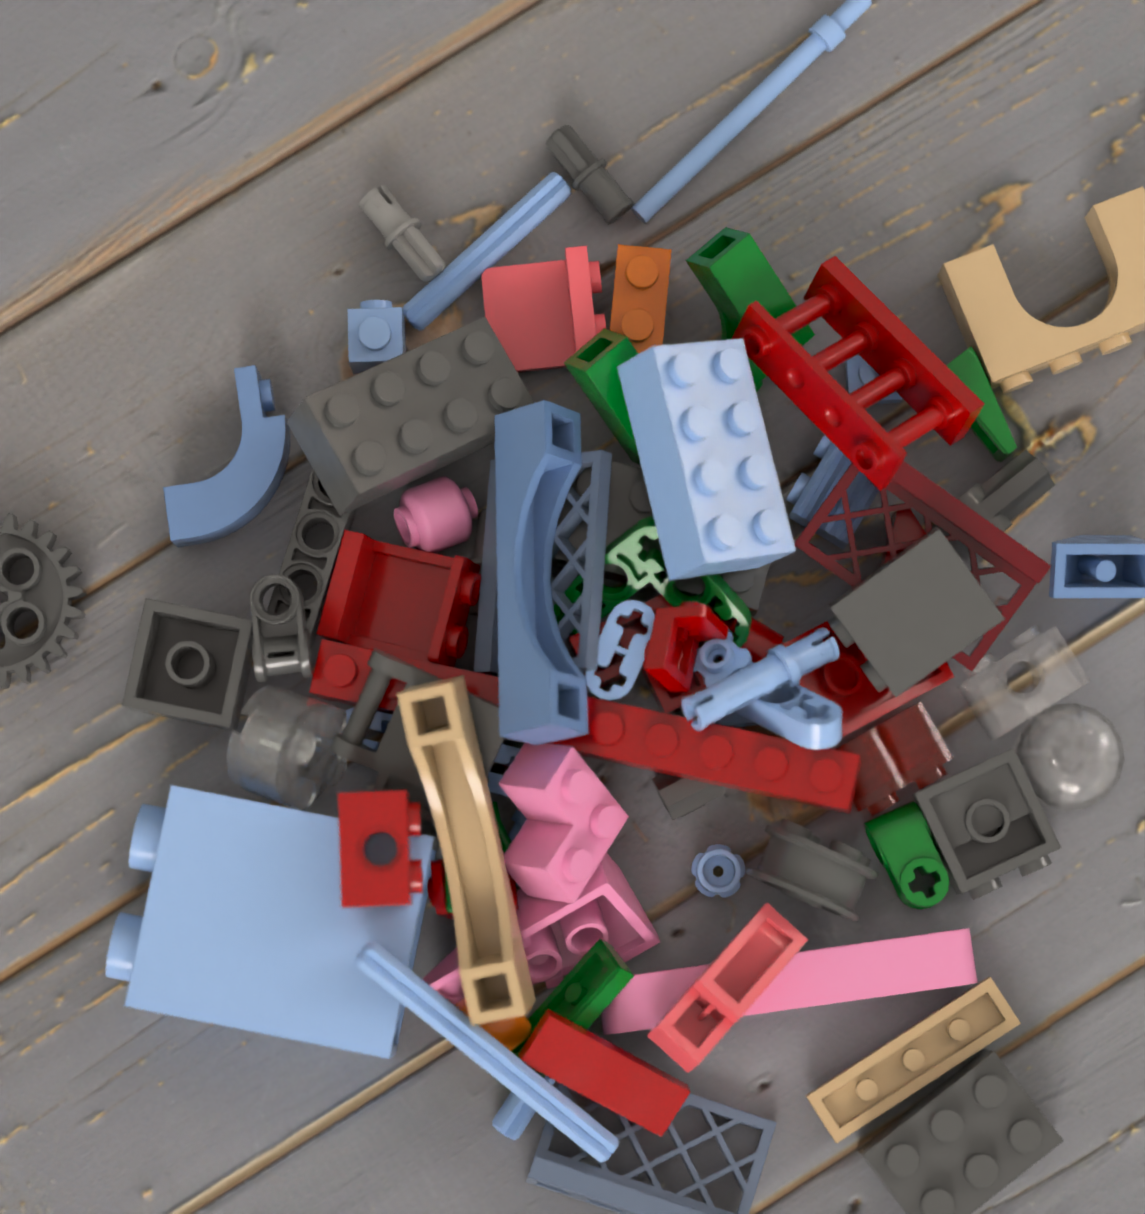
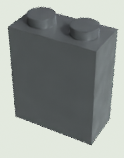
M934 527L832 601L829 606L835 616L827 622L846 648L856 642L868 660L861 664L860 667L877 691L881 692L886 687H889L894 696L897 697L998 625L1005 618L940 529Z

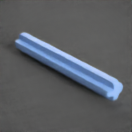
M556 172L549 173L403 306L402 310L405 319L415 329L419 331L425 329L481 278L482 273L487 268L493 267L570 197L571 188L567 182Z

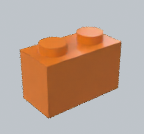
M618 244L610 331L627 336L638 354L652 346L663 345L672 249Z

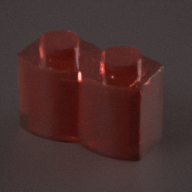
M921 701L835 749L861 756L862 762L852 807L855 812L868 808L871 816L899 802L900 799L895 791L915 781L920 790L947 775L948 773L943 764L953 759L951 752Z

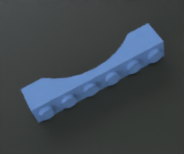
M542 400L495 415L494 443L499 736L534 745L588 734L587 679L573 662L561 638L553 610L551 590L552 548L558 519L568 491L582 466L581 416L578 412Z

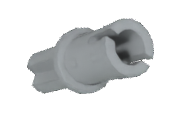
M382 184L378 189L375 187L361 199L359 208L364 211L386 239L384 244L387 249H396L421 280L428 283L446 268L444 260L419 231L421 227L419 219L411 218L404 211L386 185Z

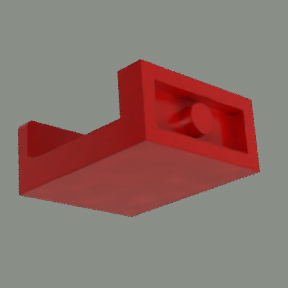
M344 529L317 635L333 642L371 650L377 648L389 654L455 667L456 659H460L463 656L467 647L469 633L465 625L470 606H474L480 596L481 574H479L481 566L467 557L455 555L453 558L381 542L363 533Z

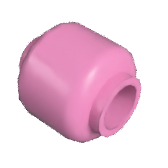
M446 476L405 490L401 495L399 507L394 509L396 527L405 545L408 548L416 547L418 550L437 553L467 541L472 533V519L478 516L477 504L471 491L467 487L460 489L452 479Z

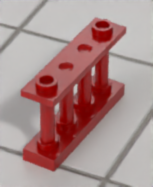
M836 256L820 265L803 297L805 302L775 319L757 300L747 307L732 339L743 338L747 357L773 381L880 491L888 486L906 457L907 452L903 449L904 447L933 429L950 446L964 438L985 405ZM822 317L842 339L811 356L791 334ZM859 354L880 376L849 394L828 372ZM896 391L917 414L886 432L866 409Z

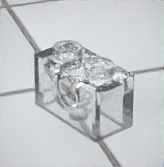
M1035 625L1009 641L1014 651L996 662L993 655L989 653L980 660L972 672L967 668L963 669L968 679L956 687L990 741L1001 737L1091 682L1056 626L1042 634L1039 627ZM1021 665L1031 672L1033 686L1029 693L1020 694L1010 688L1007 682V673L1011 666Z

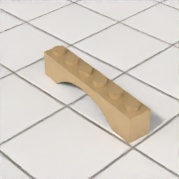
M464 676L410 686L399 692L397 696L409 749L429 801L442 850L454 915L459 973L471 1026L527 1015L536 999Z

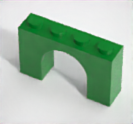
M725 227L685 260L718 311L722 328L721 340L732 339L747 307L756 300L774 319L796 307V304L750 233ZM808 324L791 334V336L803 346L815 334ZM604 328L563 363L631 461L641 465L617 368L619 365L637 356L638 352L627 336ZM748 358L757 392L763 384L762 380L767 375Z

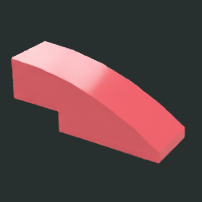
M766 902L647 1036L689 1073L702 1062L733 1024L746 1013L808 939Z

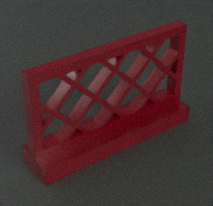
M905 461L901 463L888 486L880 491L882 507L850 512L847 488L859 473V470L851 463L798 536L794 545L853 587L862 580L858 556L890 551V558L892 559L897 555L896 550L905 549L917 541L895 543L890 512L913 508L923 515L926 533L932 530V521L950 534L944 535L948 542L958 540L968 547L971 565L970 572L979 584V576L1005 573L1020 584L1007 603L995 605L1005 619L982 635L969 655L961 650L952 657L972 672L1036 583L1039 584L1051 568V565ZM886 489L905 503L888 505ZM842 498L844 513L829 515L839 499ZM883 513L888 545L856 550L851 518ZM845 520L850 551L827 555L809 542L822 523ZM976 554L992 564L993 567L978 569ZM851 558L854 574L835 560Z

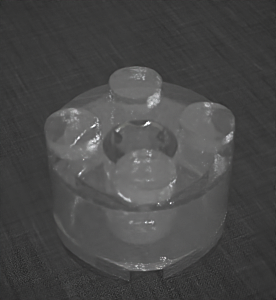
M267 685L254 693L240 713L248 716L242 733L233 730L228 743L227 770L229 778L233 783L242 786L243 789L250 793L293 809L305 811L322 795L328 785H338L345 774L347 759L333 753L330 750V746L336 733L343 734L347 723V713L344 709L274 685Z

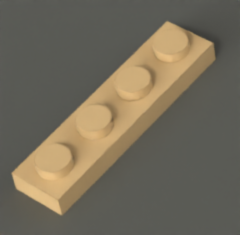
M987 977L805 1096L837 1144L1021 1023L992 978Z

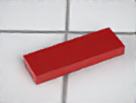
M549 1009L546 1010L519 1053L520 1060L529 1067L660 1137L663 1136L691 1093L688 1084Z

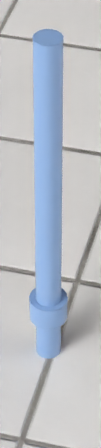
M846 0L831 16L824 14L809 28L810 36L631 208L633 213L646 224L824 51L830 53L846 38L844 31L872 5L871 0Z

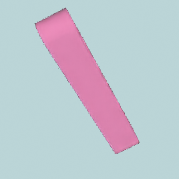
M970 928L798 951L743 1016L978 983ZM710 964L634 974L630 982L601 1013L603 1035L653 1029Z

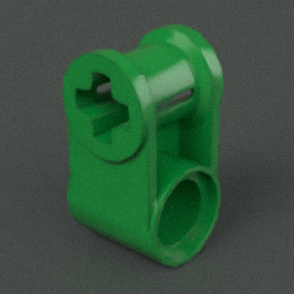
M915 801L908 802L863 823L868 840L903 904L911 909L923 910L932 907L945 897L949 888L948 873L934 846L933 837L927 822ZM914 870H918L922 877L932 875L935 884L928 889L930 898H926L922 891L912 893L909 884L916 879Z

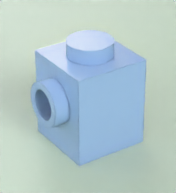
M366 300L360 302L359 309H347L348 357L353 374H359L406 352L405 317L402 307L392 308V302L388 300Z

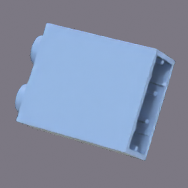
M171 785L166 808L143 803L138 812L129 851V868L151 872L152 877L144 915L120 912L117 916L107 953L106 977L129 981L124 1005L126 1007L390 1059L397 1052L406 1006L360 970L354 960L364 945L369 941H376L413 971L428 898L427 882L429 877L432 876L431 861L436 858L439 840L422 834L418 837H411L412 859H422L423 893H413V905L342 908L339 818ZM387 833L374 835L366 846L368 859L377 866L390 863L397 853L396 841Z

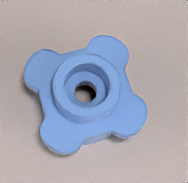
M728 631L726 640L712 639L698 649L694 671H698L702 675L706 687H709L750 666L752 657L747 649H739L733 642L732 634ZM723 657L721 662L714 663L715 658Z

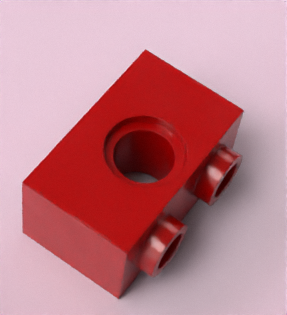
M407 790L338 793L342 908L413 905V893H423L422 859H412L411 837L421 836L420 802L410 803ZM379 833L390 834L397 844L395 858L383 866L374 865L366 854L368 841Z

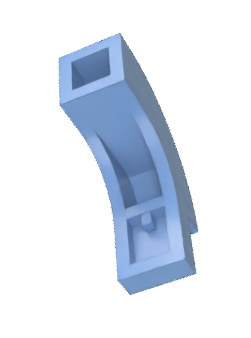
M256 365L234 368L242 421V436L239 448L232 461L221 472L209 479L195 483L163 487L170 541L177 548L212 542L241 529L266 507L283 479L290 453V427L287 424L285 415L267 417L266 412L275 411L271 379L261 380V374Z

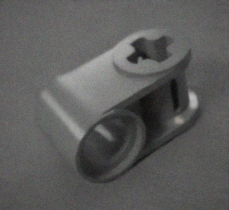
M270 574L264 576L254 584L250 593L253 626L252 653L256 680L258 683L266 682L268 676L302 673L304 678L313 677L312 647L306 624L302 591L295 582L283 575ZM277 585L285 586L290 591L292 597L289 609L277 616L269 615L263 606V597L266 591ZM295 652L293 656L271 658L273 654Z

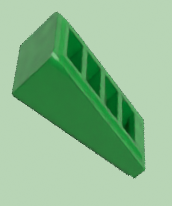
M971 346L946 366L985 404L970 429L994 459L1001 463L1013 453L1017 446L977 353Z

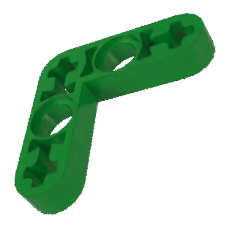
M654 516L638 521L606 546L604 565L615 564L625 570L628 581L625 585L618 588L608 587L603 584L600 620L609 614L615 606L626 601L651 582L672 607H679L681 603L689 601L707 605L712 597L716 595L718 598H716L713 608L715 612L724 620H728L731 617L737 619L735 632L733 633L728 629L733 636V642L740 648L747 641L752 623L751 612L719 574L700 576L705 583L706 589L696 596L684 595L677 589L675 580H669L668 574L662 571L665 567L663 554L656 548L648 552L643 549L646 539L645 535L652 540L658 538ZM580 574L576 576L564 592L571 603H575L583 593L584 579ZM555 603L553 610L557 624H559L565 614L558 604ZM574 628L569 635H575L579 632Z

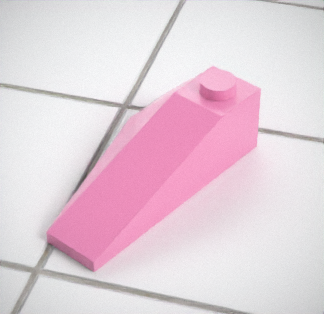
M607 853L575 904L529 897L521 888L517 891L519 910H516L532 985L545 981L547 989L558 986L563 980V976L567 975L600 938L612 945L624 962L660 943L657 932L620 867ZM457 947L422 979L453 1005L465 997L459 973Z

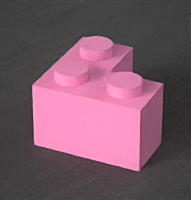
M525 742L498 783L527 818L503 855L506 869L527 896L575 904L629 816L573 746L547 743L534 745Z

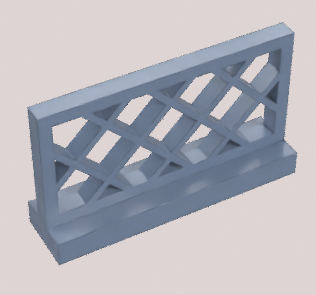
M604 450L581 453L582 466L573 483L585 468L592 467L591 485L581 497L571 485L566 498L573 508L560 525L557 526L552 548V559L560 549L569 559V562L555 580L551 576L553 606L557 603L565 614L558 624L563 642L574 628L580 633L578 657H573L572 660L581 672L597 670L612 453ZM495 459L490 460L473 672L499 677L497 659ZM584 519L588 525L587 539L576 550L568 538ZM580 574L584 579L583 593L573 605L564 592L576 576Z
M558 1083L557 1089L575 1103L568 1087ZM690 1093L680 1110L687 1106L700 1110L710 1131L683 1145L671 1122L667 1131L676 1149L648 1162L634 1134L644 1128L638 1124L631 1127L625 1117L616 1113L624 1131L615 1135V1137L618 1138V1141L628 1137L642 1165L622 1176L610 1172L605 1162H598L596 1160L599 1168L581 1162V1160L591 1156L586 1151L571 1158L548 1151L554 1131L557 1128L546 1120L526 1182L619 1214H735L715 1207L705 1188V1185L732 1172L742 1191L736 1214H749L777 1122ZM593 1102L581 1109L589 1113L602 1105ZM712 1115L730 1121L717 1127ZM738 1124L760 1130L761 1134L755 1153L735 1162L721 1133ZM714 1137L728 1167L701 1180L687 1150ZM680 1154L694 1184L677 1193L662 1189L652 1168ZM752 1162L747 1180L745 1181L739 1168ZM645 1172L651 1185L632 1178ZM698 1190L703 1202L685 1196Z

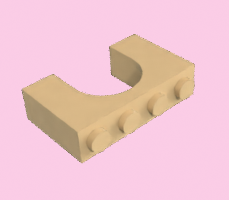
M1143 186L1093 205L1085 216L1086 223L1106 268L1109 282L1108 297L1103 311L1087 323L1072 327H1057L1045 324L1027 313L1014 295L994 244L943 263L937 276L967 348L972 346L973 350L977 353L992 389L1000 386L1003 394L1015 391L1033 382L1030 374L1050 367L1052 374L1064 372L1083 362L1081 354L1100 348L1102 355L1115 352L1132 343L1130 335L1145 330V190Z

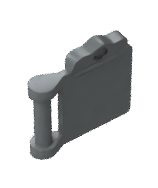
M374 648L367 662L372 669L343 734H335L330 750L344 759L380 772L374 784V791L407 790L410 803L420 802L421 820L435 825L419 771L409 749L399 702L377 751L362 743L392 677L407 682L404 690L410 686L443 679L415 667L396 656ZM467 691L487 778L505 738L499 736V706Z

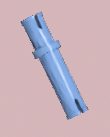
M819 628L814 633L787 647L777 645L769 649V654H767L766 658L692 696L683 698L682 709L687 721L697 716V720L693 721L691 726L695 730L701 731L707 725L781 687L785 689L795 687L800 683L799 680H801L802 676L839 658V648L834 637H831L823 642V639L828 637L830 632L825 628Z

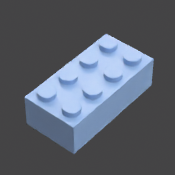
M743 338L652 346L617 367L669 580L756 569L796 552Z

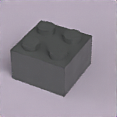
M145 598L122 706L132 711L237 732L253 660L252 620Z

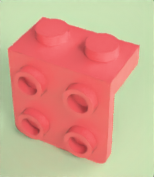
M587 246L565 248V260L491 267L482 273L485 317L517 373L565 368L566 366L563 362L604 328L606 329L605 314H594L592 294L602 293L599 261L588 262Z

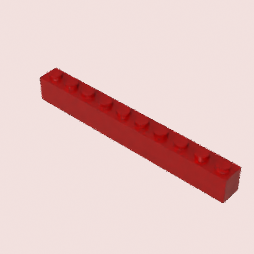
M321 639L309 693L324 700L355 706L372 669L367 662L373 650ZM391 654L441 679L463 675L467 691L499 706V677ZM392 677L377 711L393 714L399 702L397 694L404 690L407 682ZM587 696L588 734L547 743L573 746L580 756L846 814L851 813L862 762L861 756L858 754L830 748L808 749L784 738L714 723L707 725L701 731H697L691 726L695 719L687 721L686 717ZM506 737L504 738V739H507V740H512V741H516V742L525 743V742H522V741H518V740H514V739H510V738H506Z

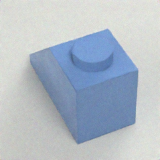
M1079 535L1052 542L1049 597L1145 598V540L1131 535Z

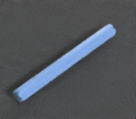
M369 941L362 947L354 960L360 970L598 1162H605L610 1158L619 1144L618 1138L520 1060L519 1057L479 1025L471 1026L470 1018L376 941Z

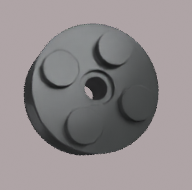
M781 819L778 828L767 825L765 832L771 836L757 869L748 868L746 874L805 904L823 909L850 921L858 922L860 917L854 912L864 885L867 879H876L878 876L876 871L869 868L871 860L862 856L863 853L835 840L831 841L829 848L819 845L821 839L812 835V831L786 819Z

